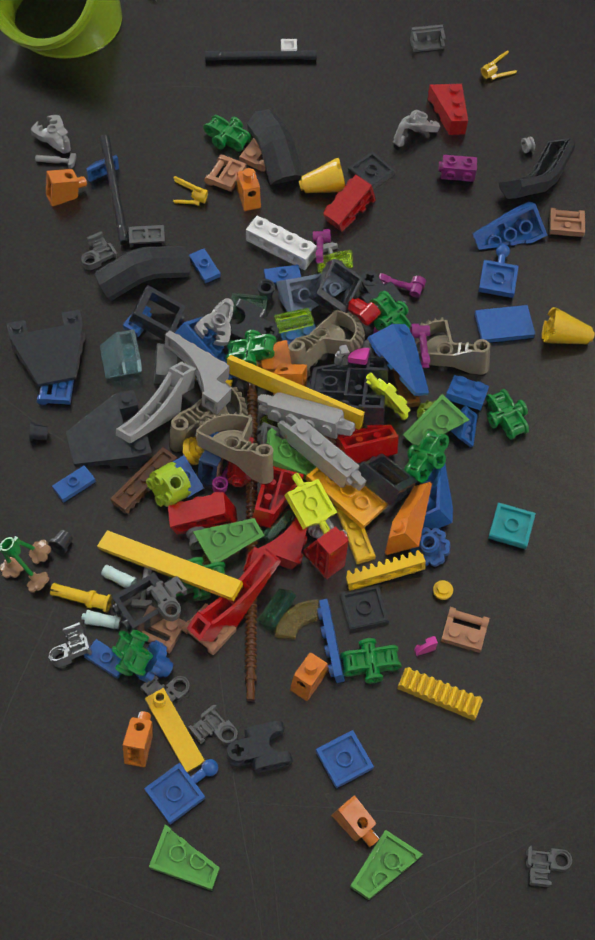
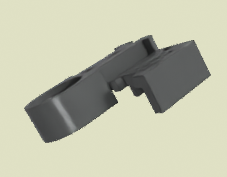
M102 232L87 237L88 244L94 248L84 253L81 257L82 265L85 269L93 270L102 266L101 263L113 257L117 259L116 250L111 243L107 244ZM89 258L95 260L91 264L85 262Z
M177 576L164 583V587L163 581H159L155 587L150 586L147 588V596L152 594L159 604L158 611L167 621H175L180 617L181 607L175 599L176 595L180 594V592L184 596L187 595L186 587ZM175 607L177 613L169 615L165 611L166 608Z
M81 623L63 628V632L69 641L67 644L64 643L54 647L49 652V658L56 667L70 664L72 659L88 653L91 656V644L84 634ZM64 653L62 658L55 659L58 654Z
M155 675L152 681L145 682L140 689L149 696L164 688L165 685H161L157 681L158 677ZM177 676L166 685L165 691L171 702L175 699L177 701L181 700L188 693L189 681L185 677ZM178 681H182L186 685V689L182 692L174 689V684Z
M212 705L203 712L200 721L188 727L200 744L205 741L204 738L209 734L212 736L213 731L214 736L224 746H228L232 741L237 740L236 728L229 720L225 722L215 711L217 709L216 705ZM230 730L234 733V737L231 740H224L222 733Z
M532 846L527 849L526 855L528 859L526 860V866L530 868V885L550 888L552 882L547 880L548 873L550 874V871L564 872L572 864V857L566 850L551 848L550 852L532 850ZM557 855H563L567 859L566 866L561 867L556 863L555 858Z

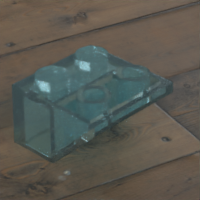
M134 329L116 332L100 345L106 378L142 372Z

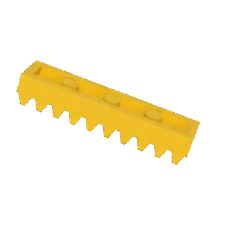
M417 550L416 556H413L410 552L408 558L404 555H401V560L393 557L392 563L388 559H386L385 565L379 561L378 567L370 564V569H367L363 566L361 572L357 568H355L354 574L348 570L346 576L349 591L425 570V559L423 554Z
M410 667L405 668L397 687L399 690L475 721L483 701L480 696L475 697L473 693L468 694L465 690H459L456 686L451 687L449 683L444 684L442 680L437 681L434 677H428L425 673L420 674L418 670L413 671Z

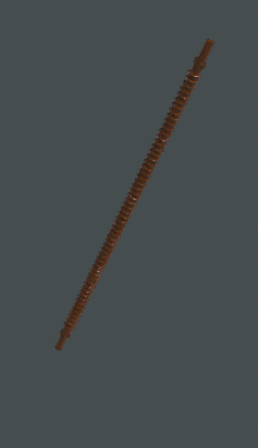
M247 382L249 389L247 390V416L249 414L252 416L253 428L251 437L254 438L253 443L258 444V391L256 390V385ZM253 479L246 486L247 520L253 518L256 499L258 498L256 495L258 493V482ZM254 541L245 547V549L247 550L245 552L246 555H248V553L254 547L257 548V541ZM257 599L254 600L245 616V619H247L245 621L247 625L245 626V630H247L245 632L247 636L245 637V646L247 647L245 652L247 654L244 656L247 659L244 662L247 665L244 668L247 672L244 681L247 682L246 701L249 702L255 701V681L257 680L255 675V669H257L255 665L257 663L255 659L257 657V654H255L257 652L255 648L257 646L255 642L257 641L255 637L257 635L255 631L257 630V626H255L257 624L255 620L257 619V615H255L257 613V605L255 603H257Z

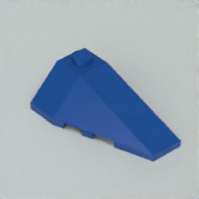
M527 202L514 208L472 233L479 250L496 248L501 244L533 243L547 236L537 206L532 202Z
M203 317L184 322L175 332V334H179L185 340L194 343L200 349L209 352L212 356L227 364L225 360L226 355L223 352L224 346L213 344L216 341V332L208 329L209 331L207 334L204 333L203 339L196 333L195 325ZM229 374L228 380L235 378V376Z
M392 324L367 338L375 353L379 357L383 356L389 362L387 366L391 370L394 369L400 375L399 379L414 396L429 394L416 343L406 324Z
M445 464L441 469L434 468L428 479L424 482L432 484L423 524L424 528H441L453 523V505Z

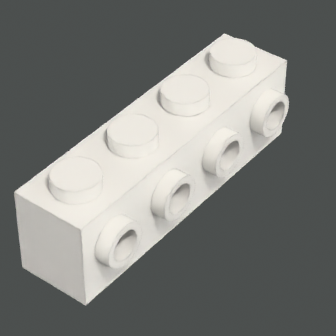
M256 216L246 229V241L293 265H299V268L306 270L316 257L317 245L299 237L295 233L285 230L281 226L269 222L267 219Z

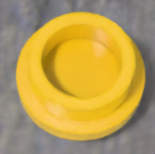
M438 581L433 587V593L440 600L449 599L453 594V586L448 581Z

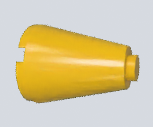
M335 158L301 176L302 180H299L301 191L305 190V193L340 192L346 187L339 158Z
M552 307L547 315L550 318L548 321H544L542 328L543 342L588 344L593 341L595 332L591 326L558 308Z

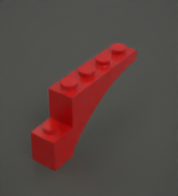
M295 516L283 534L260 548L254 547L248 553L243 572L250 567L263 548L268 549L281 560L280 566L292 570L302 561L303 554L301 551L307 542V536L305 535L308 528L303 530Z
M263 548L250 567L238 579L242 581L243 586L234 601L220 596L205 609L197 612L187 629L200 641L213 642L224 625L237 627L281 560L268 549Z

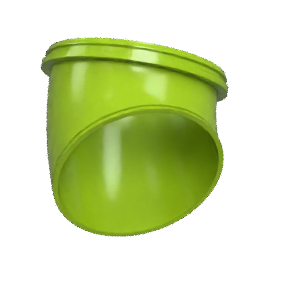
M0 0V30L18 45L48 57L75 58L98 51L116 36L122 22L120 0H87L79 19L66 32L52 38H33L22 33L15 25L16 11L23 0Z

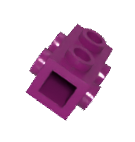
M443 155L442 162L439 161L438 172H441V179L474 182L477 172V157Z

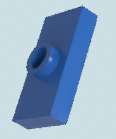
M205 248L189 254L190 261L204 283L221 277V273Z
M299 265L264 269L265 279L272 280L275 286H277L276 281L301 277Z
M185 455L173 461L176 463V468L181 467L190 481L191 488L188 491H191V494L187 498L204 489Z
M82 466L54 484L52 488L64 503L95 483L96 480L88 469Z
M96 639L90 647L92 655L84 654V658L118 679L122 673L118 672L115 667L120 663L121 658L116 656L111 648Z

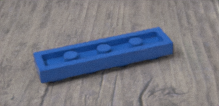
M327 599L319 600L318 616L319 620L324 622L321 632L323 639L327 638L328 645L325 646L327 658L331 657L332 663L328 665L330 676L335 677L337 683L344 682L345 679L330 605Z

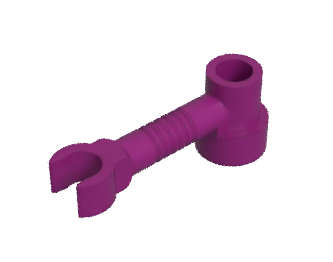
M330 229L313 231V242H316L317 245L316 263H323V243H331Z
M383 273L379 275L383 284L391 281L396 287L410 290V295L413 297H420L421 291L426 284V279L421 276H414L412 282L408 283L392 279Z
M411 324L410 332L420 342L422 368H429L430 356L426 336H430V326Z
M228 461L222 476L216 477L213 480V493H225L227 491Z

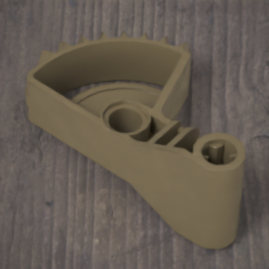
M334 311L309 335L295 338L289 344L288 348L292 364L307 365L308 378L311 373L310 367L315 366L317 360H320L323 354H335L337 351H340L339 346L347 345L350 353L363 348L365 333L362 323L351 312ZM339 326L351 330L354 333L353 337L350 340L345 339V332Z
M443 317L440 320L434 318L433 322L427 320L426 324L421 322V325L430 326V335L445 333V335L436 336L427 341L430 356L429 365L455 367L470 374L481 375L489 371L490 343L487 340L479 339L474 344H469V342H466V344L462 342L454 343L451 338L448 321L444 320ZM414 338L415 343L417 344L419 342V339ZM418 351L419 358L421 361V351Z
M224 382V384L231 388L230 401L234 405L237 414L241 415L244 413L247 416V404L241 392H238L237 387L232 388ZM201 398L192 407L180 412L171 421L170 449L175 452L183 451L184 440L195 436L200 421L205 422L206 417L212 419L213 415L219 416L220 413L226 415L228 413L227 407L225 406L218 414H215L202 406Z
M228 412L226 415L220 413L219 416L213 415L212 419L206 417L205 422L200 421L199 428L196 430V440L199 447L236 464L251 479L259 483L268 484L272 482L273 448L268 444L258 446L257 443L252 444L249 441L253 428L251 414L245 416L244 413L239 415L236 412L234 414H229ZM221 430H226V431H222V432H220V433L214 435L213 437H210V436H209V435H211V434H213V433H215V432H218V431H221Z

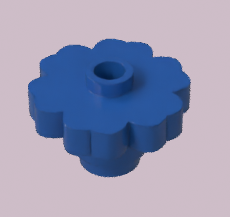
M425 527L422 529L419 547L411 548L410 550L415 556L417 550L423 554L425 566L431 564L433 567H437L445 562L444 556L450 554L451 544L446 539L445 532L440 531L438 528L430 530Z
M157 640L152 641L148 648H146L153 654V658L149 659L145 668L146 673L143 676L136 674L140 680L146 683L152 681L155 675L167 677L173 668V663L166 657L167 646Z

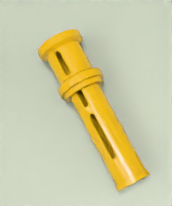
M53 583L51 586L53 591H50V595L84 603L87 608L103 609V612L106 613L111 608L112 595L97 594L94 590L86 592Z

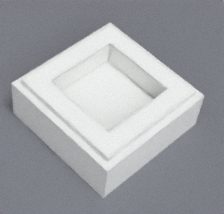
M281 39V51H297V39Z

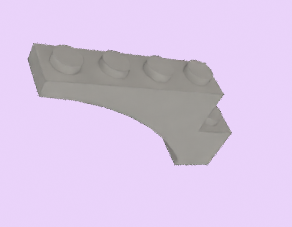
M172 331L165 334V347L175 353L185 364L196 369L195 377L202 391V406L218 414L231 399V388L224 384L229 378V365L215 358L209 352L200 349L194 343L185 340L179 334H175Z
M183 362L170 367L167 376L152 398L135 416L116 429V436L132 443L181 412L182 395L194 388L196 369Z

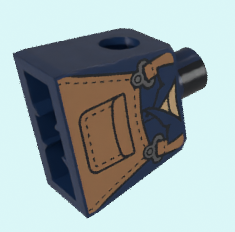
M204 450L199 459L198 478L203 485L212 487L213 480L216 477L222 476L227 460Z

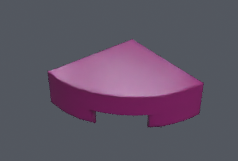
M360 348L351 352L348 356V362L366 365L370 355V348Z
M432 636L425 639L426 643L423 645L418 644L414 649L416 656L436 650L438 643L436 637Z

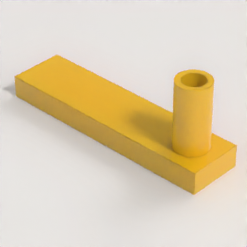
M162 688L146 697V703L186 772L188 773L202 765L205 760L165 689Z

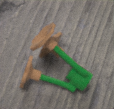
M17 536L5 538L0 544V552L5 558L4 563L0 565L3 577L16 578L20 575L21 571L25 570L31 579L27 584L28 590L30 592L41 590L44 584L49 581L47 572H42L41 574L32 572L18 555L21 552V545L30 549L29 556L32 558L33 563L45 562L51 551L48 542L41 540L30 545L20 540Z

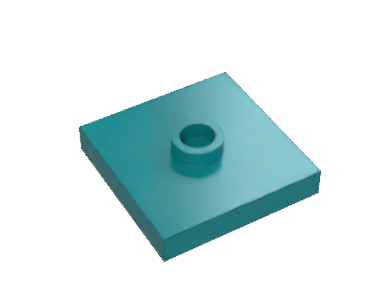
M498 502L488 538L526 549L536 513Z

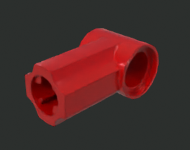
M352 298L349 301L347 308L349 312L356 315L366 326L371 324L381 314L378 307L372 302L366 303L359 298Z

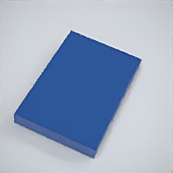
M528 305L475 310L480 338L487 340L489 343L535 337Z

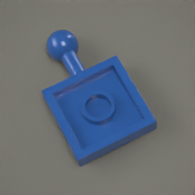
M501 244L496 249L498 262L484 260L478 292L513 298L519 266L505 263V258L510 254V249L507 245Z
M213 759L205 760L202 763L201 769L191 777L183 766L178 763L145 787V792L171 825L205 799L204 794L196 783L205 776H214L218 772V763Z

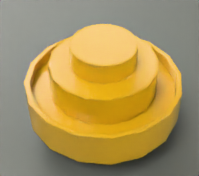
M189 437L183 442V455H185L190 464H199V459L205 449L197 445L196 437Z

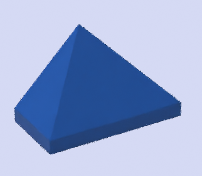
M114 155L113 162L115 170L119 169L118 157ZM104 159L96 161L86 168L89 182L107 174Z
M464 406L460 411L470 421L456 427L451 432L469 447H473L477 414L467 406Z

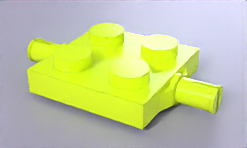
M369 373L366 376V383L377 395H385V405L392 408L401 419H407L409 416L408 412L410 411L406 405L407 401L395 393L397 389L392 384H386L380 378L377 380L373 373Z
M299 473L294 474L291 477L297 487L287 492L284 496L303 530L312 525H319L323 534L327 533L330 528L326 520L337 513L319 479L312 482H303Z

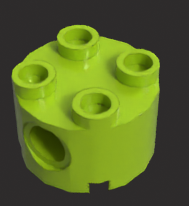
M170 462L153 471L149 478L146 479V484L155 494V501L160 507L163 505L166 507L173 505L191 494V491H188L191 488L188 476L181 467H175V462Z

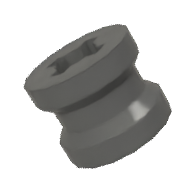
M194 527L186 532L187 538L190 539V549H202L192 531L205 529L204 527Z

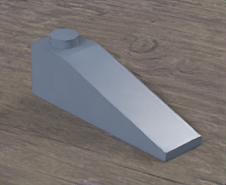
M331 271L322 290L333 297L347 289L349 283ZM321 273L276 281L279 299L290 316L308 313L319 305L311 300L309 296Z

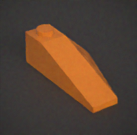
M430 482L414 486L394 518L385 550L387 555L419 547L432 486Z

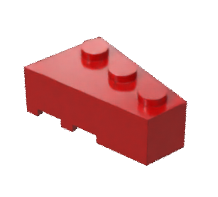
M462 84L429 85L427 99L433 104L434 111L441 117V122L448 134H466L468 116Z
M358 175L349 179L346 187L338 192L331 205L329 204L325 208L323 214L326 221L342 232L356 219L355 215L359 211L363 213L366 210L365 206L369 202L374 203L376 201L372 185Z
M367 425V428H355L351 436L338 435L334 439L336 447L356 463L368 461L373 456L376 457L382 453L385 456L398 454L399 436L392 425Z
M273 466V480L268 484H261L253 518H255L258 525L271 528L289 503L284 495L297 487L291 477L297 474V472ZM299 473L300 477L303 480L304 474Z
M214 492L208 496L195 497L193 500L179 501L168 506L170 528L176 534H186L189 529L194 527L211 528L238 522L236 507L224 492Z
M335 526L302 552L319 572L328 579L345 566L349 540L346 533L342 530L339 531Z

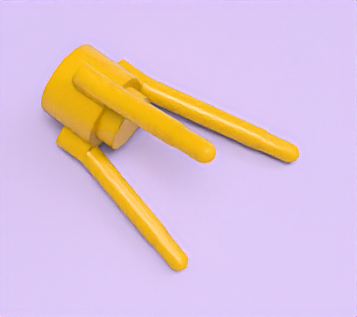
M509 51L504 52L492 62L481 67V74L485 79L491 78V80H494L498 77L517 73L514 70L496 74L498 68L495 63L505 57Z
M174 176L176 183L193 190L191 198H194V200H173L174 203L199 206L200 203L206 202L208 190Z

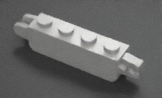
M281 392L276 393L274 396L266 394L258 396V402L260 403L258 411L268 415L270 420L276 422L282 420L290 425L286 420V416L290 413L299 420L303 418L322 435L334 439L338 435L351 436L355 431V423L344 419V413L341 409Z
M289 413L286 416V420L290 425L282 420L278 423L279 429L287 435L286 440L337 485L340 487L351 485L358 491L365 486L366 480L358 470L359 465L303 418L299 420Z

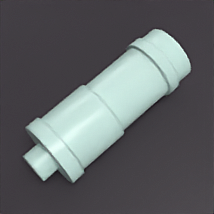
M105 565L101 572L102 576L124 588L137 582V578L109 565Z
M87 610L86 614H82V620H85L84 623L86 625L104 626L112 629H119L121 617Z

